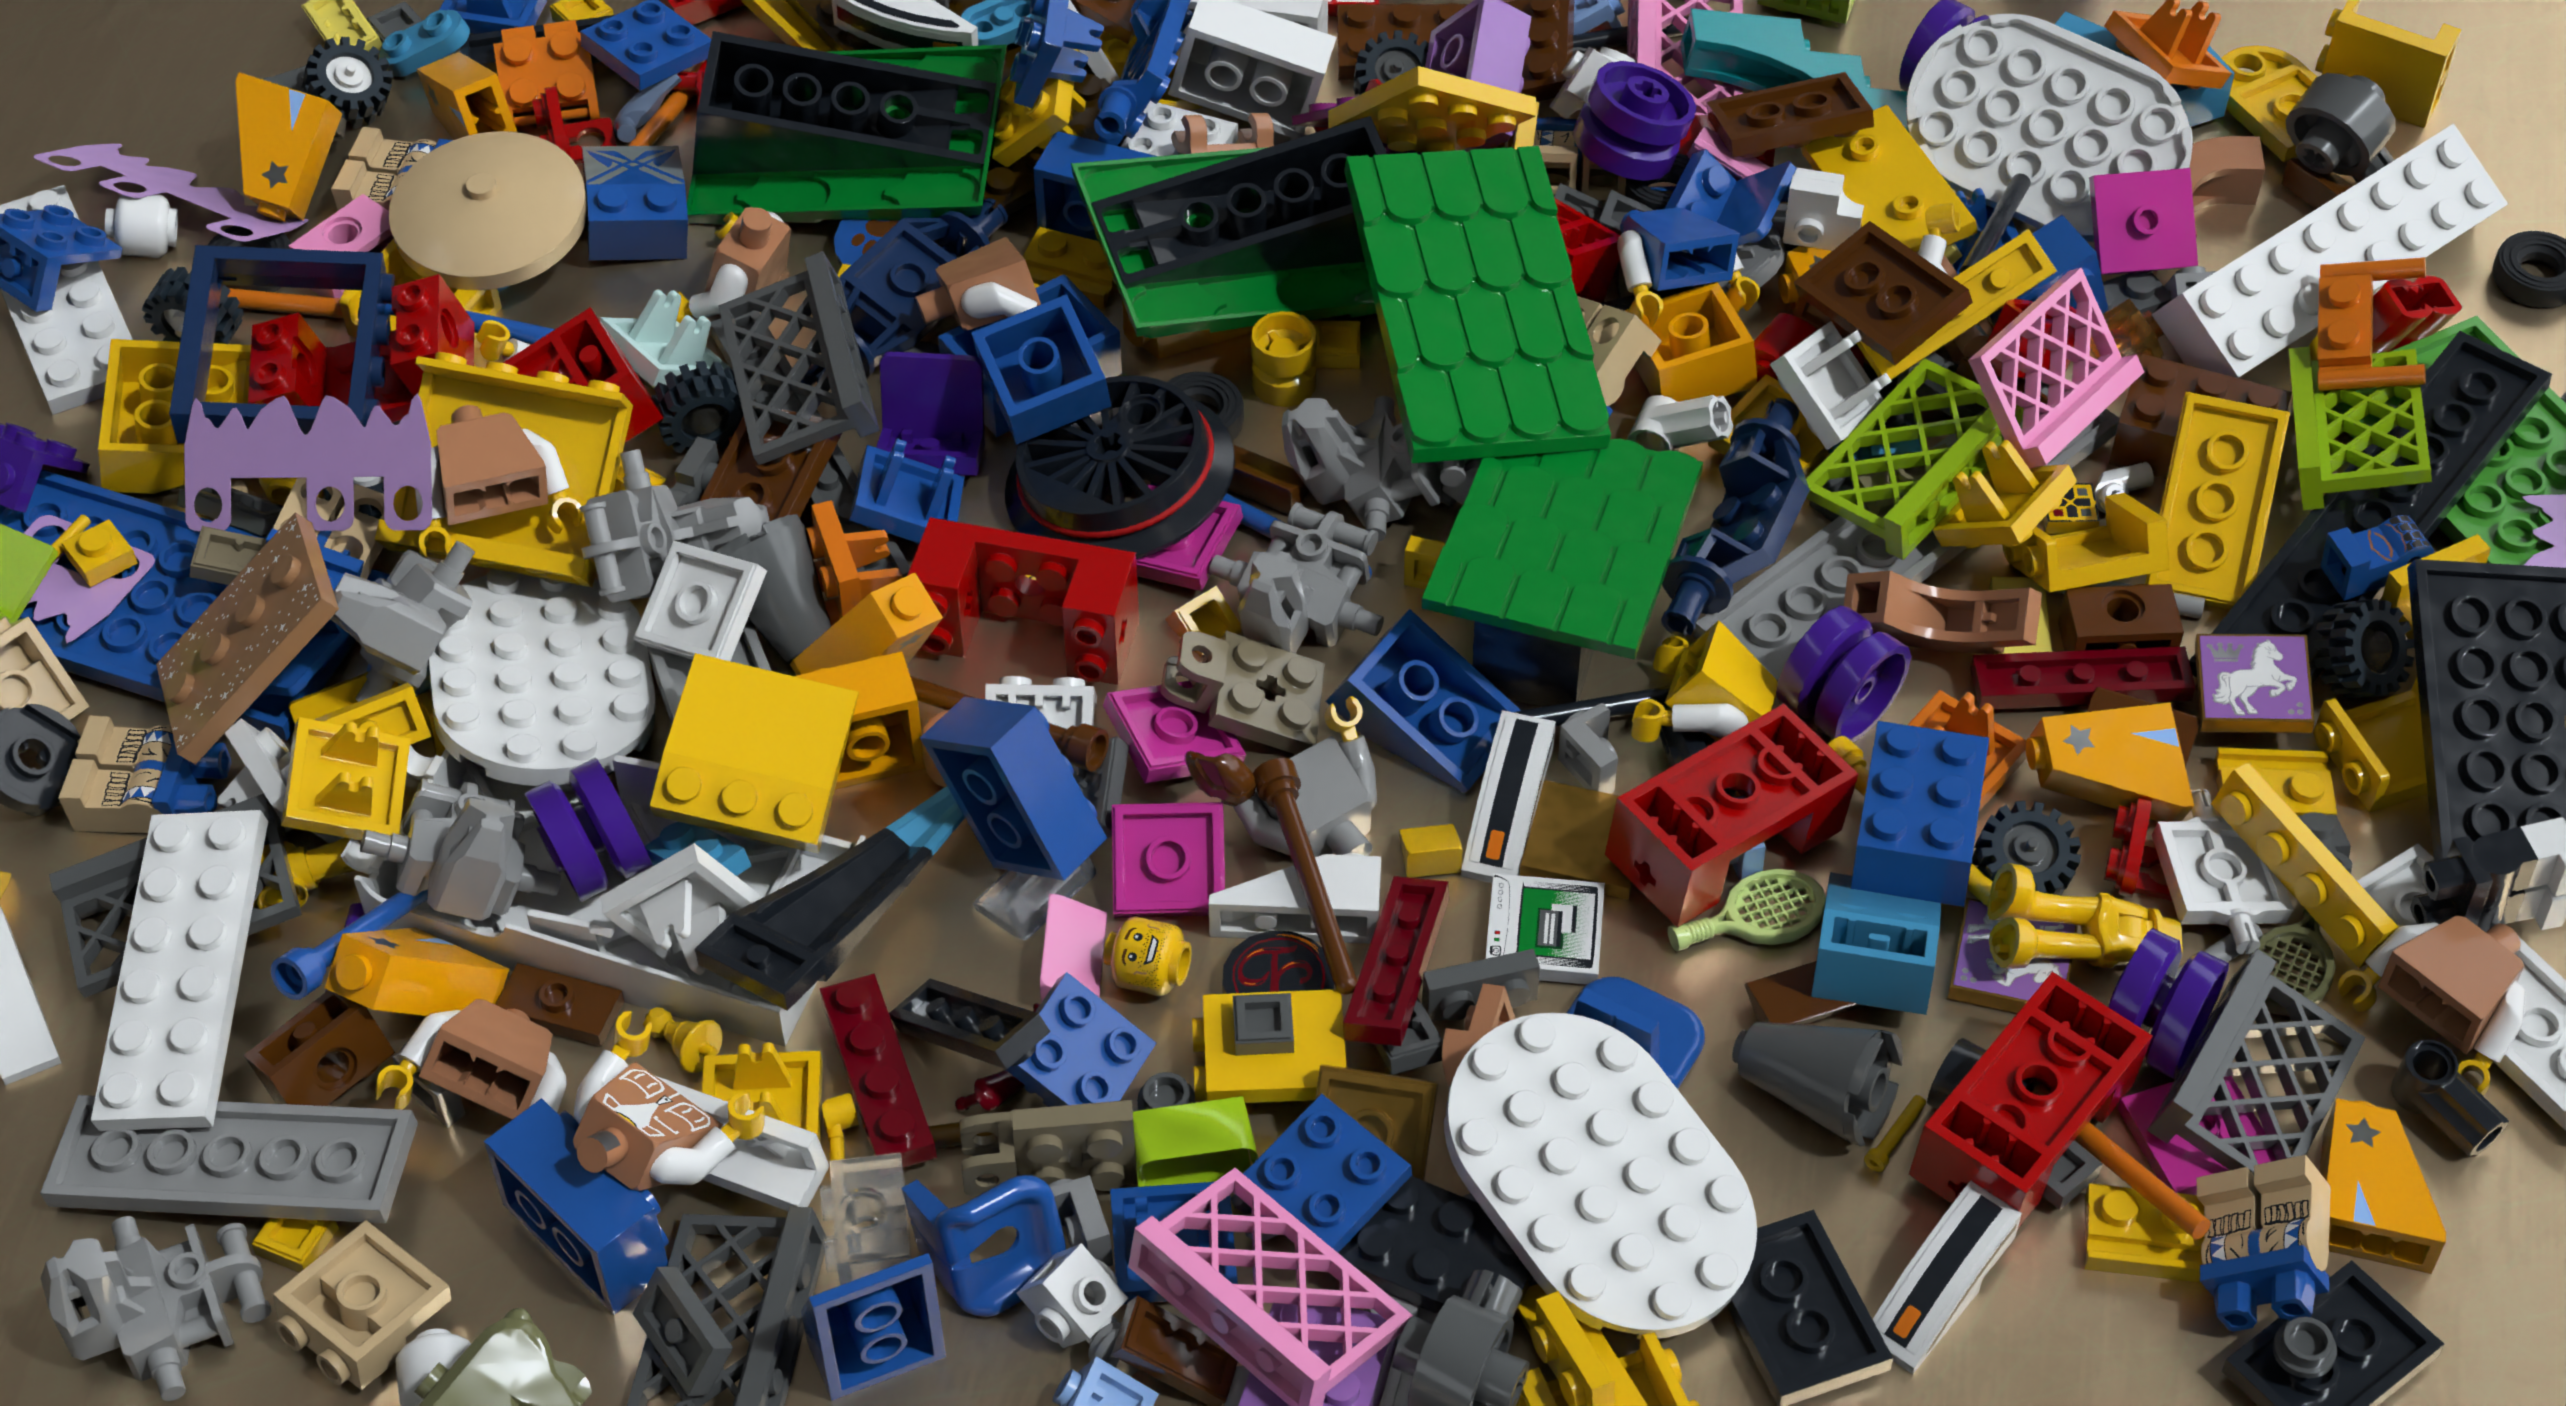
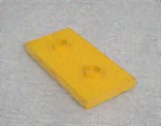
M1888 105L1873 110L1874 127L1859 130L1857 134L1850 137L1839 138L1830 136L1812 140L1809 145L1801 147L1803 156L1814 170L1845 175L1843 184L1844 194L1851 201L1864 205L1861 227L1871 221L1914 252H1917L1920 248L1922 237L1929 235L1925 217L1926 210L1934 205L1953 203L1954 212L1960 214L1961 227L1959 232L1943 234L1942 238L1946 240L1947 246L1977 233L1975 218Z
M2185 393L2159 513L2160 516L2167 519L2169 570L2146 574L2145 584H2171L2174 593L2205 598L2204 605L2228 610L2232 609L2257 577L2290 412L2196 393Z

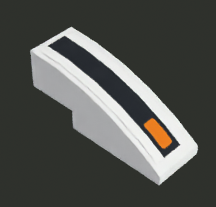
M832 0L835 26L884 49L978 46V27L934 0Z
M1502 710L1475 808L1461 869V877L1492 883L1493 873L1519 876L1523 854L1553 752L1556 721Z
M1972 1181L1967 1184L1926 1238L1873 1318L1893 1357V1362L1911 1374L1915 1373L1978 1294L1982 1279L2009 1247L2017 1233L2022 1213Z

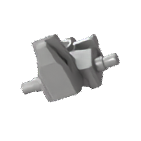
M1388 396L1376 398L1374 414L1371 418L1355 427L1346 423L1338 410H1333L1327 400L1322 398H1306L1295 410L1290 411L1288 409L1283 413L1282 434L1287 460L1315 500L1325 505L1345 499L1360 522L1366 527L1365 530H1375L1378 532L1377 542L1384 540L1387 522L1403 518L1412 497L1423 494L1430 506L1440 504L1441 482L1448 487H1459L1465 483L1466 473L1464 465L1469 459L1411 464L1402 423L1396 425L1394 400Z
M640 449L620 453L625 477H623L625 490L591 498L587 501L586 505L579 507L580 513L583 512L591 544V546L581 548L583 558H594L601 587L599 595L600 597L607 596L608 600L612 603L651 596L673 540L715 552L744 533L750 537L763 531L762 525L770 522L767 507L755 504L750 497L710 498L678 507L667 485L651 486L649 473L645 472Z
M1296 502L1289 512L1287 524L1277 520L1272 522L1269 528L1271 543L1266 552L1254 551L1249 563L1241 560L1236 562L1220 555H1216L1211 562L1209 569L1211 575L1225 579L1231 585L1237 587L1240 600L1237 611L1242 636L1296 653L1309 628L1314 631L1316 642L1328 648L1336 645L1344 628L1353 631L1358 629L1373 636H1377L1382 629L1384 623L1383 616L1367 611L1363 606L1350 600V596L1357 583L1365 585L1370 578L1367 556H1370L1376 547L1378 532L1375 530L1367 531L1345 523L1343 515L1337 512L1330 511L1324 515L1303 507V504Z
M456 541L446 558L440 560L439 563L424 557L415 550L407 549L387 580L378 578L373 582L345 572L334 589L339 610L330 620L359 642L362 646L360 654L372 666L366 675L367 680L355 697L358 702L390 690L395 681L402 685L409 683L414 691L420 688L426 678L429 658L444 634L453 624L464 619L471 609L473 601L464 587L459 585L460 580L464 576V569L475 554V551L469 546Z
M421 778L403 821V833L408 836L396 833L388 835L365 830L360 846V852L385 857L386 861L398 863L396 888L401 893L416 896L421 891L428 889L427 903L435 911L478 921L490 917L491 913L497 915L508 913L517 891L526 893L534 891L556 896L561 882L560 874L539 870L535 865L523 863L525 844L519 842L518 839L524 827L525 818L521 813L514 811L515 800L508 799L505 801L479 795L478 785L465 782L461 789L458 790L429 783L427 779Z
M120 1217L111 1225L116 1242L115 1251L104 1252L97 1239L73 1240L64 1257L58 1259L53 1256L45 1263L40 1279L48 1308L72 1357L86 1360L121 1347L135 1379L145 1381L153 1378L157 1382L160 1396L163 1400H177L186 1392L181 1370L183 1366L188 1365L190 1345L220 1335L225 1347L234 1344L222 1303L238 1298L241 1305V1319L247 1323L264 1320L272 1312L271 1305L265 1300L260 1284L263 1279L261 1263L255 1256L251 1255L246 1240L247 1230L241 1223L227 1224L217 1231L216 1239L222 1245L225 1256L209 1262L194 1223L185 1226L188 1236L187 1241L157 1251L145 1237L142 1238L140 1236L136 1220L133 1217ZM87 1305L91 1316L85 1319L81 1307Z

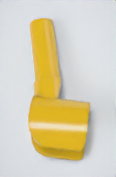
M850 1093L829 1098L822 1104L824 1127L830 1142V1176L833 1178L845 1176V1150L842 1130L859 1126L856 1109Z

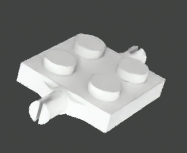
M2200 789L2191 792L2194 807L2191 809L2193 818L2179 822H2158L2152 833L2154 845L2178 920H2180L2181 924L2226 925L2231 930L2237 953L2243 954L2245 950L2246 954L2254 953L2256 949L2260 948L2261 944L2257 938L2253 923H2287L2294 909L2287 889L2225 819L2216 815L2214 807L2211 805L2210 792L2206 789H2203L2202 793Z

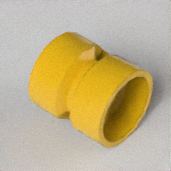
M1285 311L1267 314L1259 319L1252 328L1253 390L1256 396L1263 402L1273 406L1290 407L1301 404L1306 398H1310L1316 389L1317 331L1313 323L1303 315Z

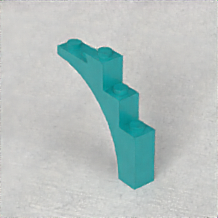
M1691 8L1680 43L1686 76L1722 81L1752 91H1758L1846 72L1873 110L1888 105L1908 131V91L1871 88L1870 77L1864 76L1861 56L1810 51V41L1803 37L1800 19Z

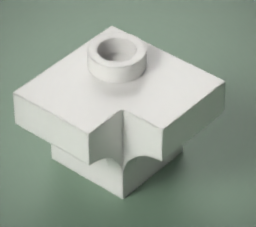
M1588 47L1584 54L1577 50L1561 73L1568 79L1549 107L1566 119L1574 112L1581 110L1582 106L1588 102L1589 91L1598 70L1612 61L1591 47Z
M1796 167L1789 190L1783 243L1833 251L1861 228L1864 205L1851 201L1844 194L1843 184L1845 175Z

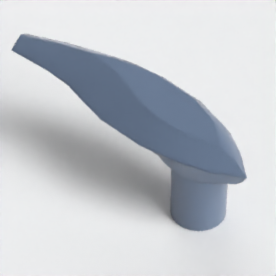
M677 74L672 75L633 96L623 106L614 121L613 131L615 138H619L622 142H631L635 139L636 130L656 113L665 96L682 81Z

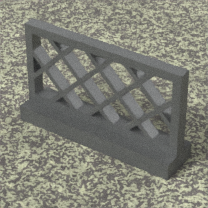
M823 251L804 258L807 271L718 305L753 457L759 465L855 428L860 438L880 431L842 282ZM806 290L807 297L796 312L783 308L789 296ZM754 310L761 312L750 330L736 325V317ZM775 317L789 322L777 340L764 336V333ZM802 327L817 332L806 349L791 345ZM756 345L770 349L758 368L745 363ZM784 354L798 359L787 377L772 373ZM812 364L826 368V371L815 387L800 382ZM765 382L780 387L767 406L754 401V398ZM793 392L808 397L796 416L781 411ZM821 402L835 406L836 416L819 423L809 421ZM774 420L789 425L782 437L764 444L763 437Z
M264 793L215 811L261 810L268 820L264 846L269 844L271 852L260 866L254 901L265 886L281 891L283 901L261 910L253 908L248 935L302 915L284 841H288L285 828L281 826V819ZM147 838L49 874L52 892L61 903L77 988L84 998L118 985L126 942L111 936L125 916L131 917ZM107 909L110 910L96 932L82 927L81 919ZM103 947L120 953L111 967L91 974L90 966Z
M2256 949L2231 977L2147 1131L2166 1144L2177 1134L2227 1169L2234 1170L2248 1167L2253 1175L2254 1165H2258L2253 1150L2271 1148L2276 1161L2307 1154L2366 1038L2271 975L2270 973L2277 961L2259 949ZM2267 997L2286 1008L2291 1022L2273 1023L2265 1003ZM2323 1033L2343 1046L2340 1055L2323 1056L2314 1034ZM2297 1035L2306 1057L2288 1058L2279 1036ZM2262 1037L2271 1060L2253 1061L2244 1039ZM2312 1070L2320 1093L2303 1094L2294 1072ZM2277 1073L2286 1096L2268 1097L2259 1074ZM2242 1076L2251 1098L2232 1100L2224 1077ZM2292 1109L2300 1132L2283 1134L2273 1110ZM2257 1112L2266 1135L2247 1136L2238 1113ZM2221 1114L2230 1138L2220 1139L2199 1125L2202 1117Z
M789 1206L787 1218L705 1214L682 1215L668 1266H677L690 1286L699 1280L703 1282L711 1294L701 1302L709 1314L722 1307L732 1322L721 1329L729 1342L743 1335L749 1342L748 1351L743 1358L726 1370L722 1368L708 1395L688 1396L677 1382L670 1368L666 1367L660 1359L661 1355L647 1336L627 1406H647L649 1399L669 1385L681 1399L674 1406H702L726 1388L735 1397L733 1406L785 1405L804 1333L801 1310L808 1298L814 1295L828 1238L812 1207ZM696 1234L720 1235L725 1241L724 1244L698 1262L691 1255ZM762 1236L778 1237L775 1250L755 1264L752 1263L743 1251V1249ZM736 1255L746 1267V1270L718 1289L707 1274ZM757 1282L764 1290L761 1302L739 1317L728 1301ZM739 1380V1384L737 1387L735 1385V1382Z

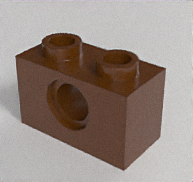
M2136 584L2107 587L2085 586L2065 590L2058 619L2064 651L2180 647L2184 630L2171 584Z
M328 990L243 1056L276 1104L330 1106L335 1099L358 1081L373 1074L378 1066L392 1056L395 1051L367 1007Z

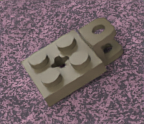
M1194 631L1183 634L1179 641L1178 656L1169 657L1164 664L1161 694L1166 699L1182 707L1204 714L1210 706L1208 726L1296 755L1317 744L1325 663L1226 631L1221 639ZM1192 651H1200L1206 656L1202 662H1199L1193 657ZM1176 676H1184L1192 683V688L1180 686L1176 681ZM1258 687L1270 690L1276 696L1273 701L1265 699L1264 691Z
M1132 1100L1016 1109L1010 1112L972 1115L959 1121L962 1152L972 1156L961 1162L964 1192L967 1195L979 1196L1010 1178L1022 1175L1036 1176L1044 1180L1048 1185L1061 1179L1075 1180L1090 1175L1094 1189L1101 1191H1110V1189L1126 1185H1137ZM983 1132L993 1133L985 1137L977 1136V1134ZM984 1174H993V1175H995L994 1177H991V1178H981V1177H978V1176L984 1175Z

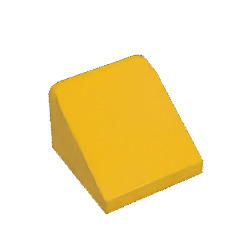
M1217 586L1176 609L1165 618L1170 628L1180 638H1182L1185 632L1189 631L1205 633L1220 639L1226 631L1235 634L1242 632L1239 620ZM1195 651L1200 657L1205 655L1200 651Z
M1454 824L1399 829L1406 877L1413 878L1461 873L1463 851Z

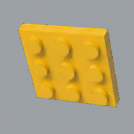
M1417 66L1329 110L1328 127H1336L1371 116L1382 143L1387 144L1390 150H1413L1421 153L1464 150L1469 147L1481 146L1485 144L1486 139L1499 133L1511 132L1516 129V125L1535 117L1536 97Z

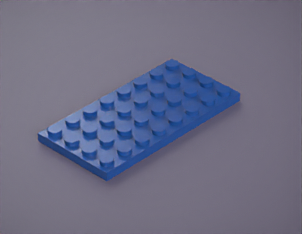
M41 469L26 513L0 505L1 524L24 533L41 516L52 515L73 523L83 514L91 520V524L84 530L86 531L110 519L130 546L152 554L155 558V563L108 616L69 643H66L65 638L70 628V625L67 623L66 614L36 621L34 620V610L37 602L34 601L27 604L18 620L26 617L31 619L65 671L165 702L156 664L228 586L189 577L190 565L200 531H193L188 527L184 512ZM199 517L205 522H211V520ZM46 526L38 530L33 538L52 545L65 530L59 526ZM231 526L225 530L264 539L267 538ZM66 554L56 563L79 573L66 557ZM137 559L138 564L112 576V578L122 579L131 576L139 568V560ZM372 569L367 580L373 582L378 578L387 580L390 574ZM350 635L340 646L337 653L326 661L309 680L308 685L297 695L290 697L261 693L234 724L238 720L243 719L260 732L267 727L280 739L287 741L294 732L295 726L288 709V704L324 689L356 643V639Z

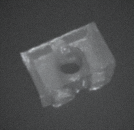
M901 1153L830 1161L831 1184L820 1185L823 1220H834V1235L823 1237L827 1273L838 1272L840 1285L912 1259L909 1216L901 1189L906 1186ZM865 1221L875 1222L874 1224L866 1227L856 1226Z

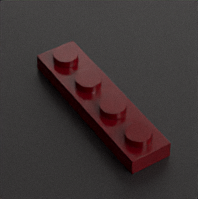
M2185 646L1973 655L1970 667L1979 709L1985 703L1991 704L1993 709L2086 706L2090 704L2096 687L2105 688L2151 703L2184 702L2193 700L2196 689Z
M1393 877L1343 1021L1344 1040L1402 1046L1423 982V972H1426L1450 899L1449 881Z
M875 973L820 988L822 1004L879 1173H887L937 1158L932 1134Z

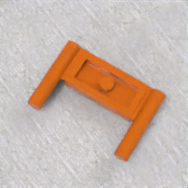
M2425 257L2320 265L2317 356L2319 391L2426 384L2425 364L2372 367L2373 281L2426 278Z

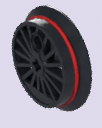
M1146 376L1108 377L1106 382L1111 407L1098 411L1101 412L1103 429L1101 430L1091 419L1090 415L1019 443L1016 458L1006 480L1005 504L1008 516L1016 532L1136 552V559H1139L1177 543L1196 530L1212 515L1225 497L1231 484L1235 468V450L1228 429L1222 420L1207 406L1190 398L1176 386ZM1120 407L1119 412L1114 416L1113 408ZM1074 423H1077V425H1078L1082 430H1080V429H1078V428H1075V427H1073V426H1071V425H1073ZM1144 480H1148L1159 486L1151 490L1144 482ZM1133 491L1138 497L1125 502L1124 495ZM1106 495H1112L1113 505L1104 501Z

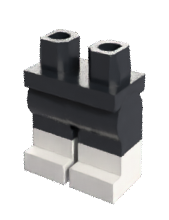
M2555 818L2487 834L2478 838L2474 844L2470 836L2453 839L2447 858L2428 861L2424 864L2421 875L2427 893L2415 895L2410 906L2416 923L2436 922L2442 924L2455 916H2462L2469 919L2485 932L2498 923L2507 924L2533 918L2536 919L2541 930L2563 926L2566 919V821L2564 818Z

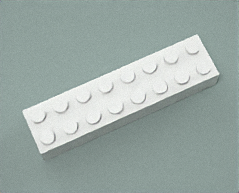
M2453 123L2181 293L2153 313L2152 316L2185 365L2239 378L2318 327L2321 264L2426 258L2508 205V203ZM2389 280L2373 281V291Z

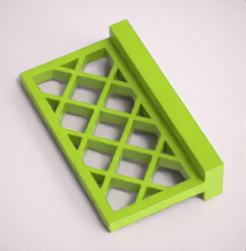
M2310 346L2289 349L2298 470L2303 510L2324 508V493L2432 482L2420 385L2378 387L2369 396L2356 392L2358 389L2319 391L2318 360L2311 361ZM2416 349L2372 354V367L2418 364ZM2393 396L2406 400L2397 408L2384 404ZM2340 402L2353 406L2344 414L2331 410ZM2368 414L2381 418L2372 426L2359 422ZM2396 426L2410 431L2400 439L2387 434ZM2343 432L2356 436L2346 445L2333 440ZM2371 444L2385 449L2375 457L2362 452ZM2401 456L2418 463L2417 465L2398 467L2391 465L2392 462ZM2347 462L2360 467L2356 471L2332 474Z
M1924 358L1806 478L1810 489L1806 499L1885 539L1886 552L1904 560L1959 502L1953 478L1960 471L1964 472L1968 478L1974 471H1979L1984 476L1989 470L1982 448L1988 441L1994 442L1997 447L2004 441L1980 385ZM1929 379L1945 387L1946 393L1917 397L1916 390ZM1974 403L1988 408L1982 415L1959 418L1957 406ZM2016 405L2015 417L2022 429L2023 407ZM1950 408L1951 420L1922 423L1920 411ZM1913 413L1915 425L1886 429L1885 422L1890 416ZM1949 434L1956 435L1957 441L1951 447L1928 450L1926 438ZM1919 439L1921 452L1891 456L1889 443ZM1882 444L1884 457L1854 460L1853 454L1860 447ZM1919 466L1925 467L1926 473L1919 480L1897 483L1895 470ZM1888 471L1890 484L1860 488L1858 475ZM1850 476L1853 485L1851 490L1831 492L1822 487L1830 479ZM1891 498L1894 501L1893 508L1883 518L1864 509L1863 502Z

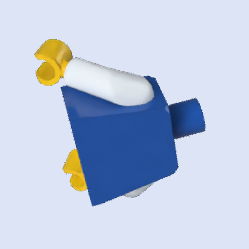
M1678 207L1646 212L1631 210L1623 217L1620 224L1622 234L1617 242V250L1627 290L1634 292L1635 296L1627 312L1635 314L1641 321L1643 314H1645L1649 319L1651 327L1655 325L1661 315L1664 305L1662 299L1657 294L1648 290L1650 287L1661 291L1728 281L1731 287L1725 295L1737 313L1742 307L1749 311L1759 298V285L1754 280L1745 276L1742 277L1741 275L1744 267L1737 254L1740 235L1737 231L1685 208Z

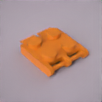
M576 20L543 24L545 37L536 38L534 25L501 30L503 43L493 44L497 74L515 127L537 124L535 115L514 117V114L534 111L532 100L541 98L540 93H545L544 88L552 86L557 88L560 107L588 104L589 106L561 111L563 120L590 117L591 120L600 119L592 57L588 51L581 47L580 32H578Z

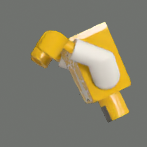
M1719 620L1690 646H1688L1689 643L1684 638L1671 635L1664 639L1662 644L1656 649L1653 668L1661 673L1674 675L1665 701L1672 710H1665L1663 705L1655 700H1642L1634 710L1631 736L1637 741L1653 742L1659 738L1662 726H1673V732H1705L1715 741H1718L1770 712L1776 696L1778 682Z

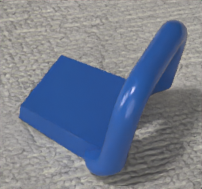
M1604 977L1590 982L1579 992L1566 1012L1567 1014L1597 1020L1627 1035L1649 1053L1677 1089L1683 1083L1705 1044L1703 1024L1696 1013L1690 1008L1621 977Z
M1022 1175L1010 1178L972 1200L953 1208L945 1206L918 1180L901 1188L921 1255L929 1253L933 1262L934 1273L939 1281L956 1300L958 1306L972 1315L982 1317L996 1316L1020 1303L1022 1300L1016 1293L1054 1254L1066 1250L1065 1238L1054 1194L1050 1186L1036 1176ZM1006 1226H1013L1016 1229V1239L1007 1251L974 1263L971 1262L969 1254L996 1231Z

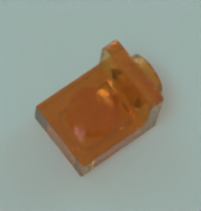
M2129 298L2103 314L2121 357L2138 355L2146 349L2154 357L2161 358L2164 356L2158 338L2163 336L2164 332L2152 316L2150 310L2141 314ZM2091 337L2090 351L2098 359L2100 354Z

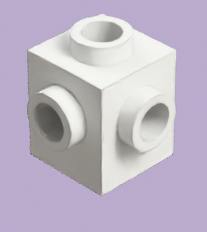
M1082 1243L1054 1254L1016 1293L1035 1315V1323L1039 1330L1051 1341L1059 1343L1062 1348L1085 1340L1090 1345L1095 1335L1103 1327L1110 1323L1118 1322L1113 1314L1128 1299L1118 1287L1114 1272L1104 1262L1095 1259Z

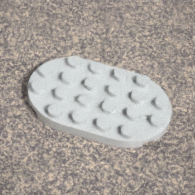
M2021 14L1989 15V19L1974 22L1964 27L1961 24L1941 36L1923 55L1912 75L1908 89L1907 124L1909 134L1949 186L1955 191H1963L1965 196L1972 198L1975 189L1981 188L1985 194L1986 205L1995 209L2012 177L2018 173L2025 174L2029 177L2031 185L2013 217L2038 229L2063 214L2087 242H2094L2089 177L2093 175L2190 168L2193 148L2192 129L2181 105L2179 95L2159 73L2137 60L2036 17Z
M495 569L490 570L485 576L462 585L473 601L471 609L464 619L457 621L446 631L432 656H430L428 665L435 730L445 749L455 759L461 762L467 758L478 765L486 767L487 777L508 783L539 786L550 780L557 785H569L570 770L595 757L602 765L606 774L614 771L612 760L615 755L625 756L633 749L640 752L644 748L654 729L655 691L647 646L633 639L641 617L630 600L612 603L608 600L607 596L600 597L599 591H601V587L597 579H594L592 588Z
M1539 1013L1510 1020L1485 1034L1467 1052L1458 1066L1449 1087L1446 1116L1444 1118V1134L1451 1161L1467 1189L1545 1293L1549 1295L1559 1291L1574 1317L1584 1324L1600 1331L1604 1326L1621 1332L1637 1334L1636 1339H1641V1335L1646 1333H1655L1658 1339L1680 1335L1694 1330L1716 1316L1730 1302L1743 1283L1754 1258L1757 1241V1222L1753 1200L1748 1186L1733 1160L1649 1053L1627 1035L1607 1024L1584 1016L1567 1013Z

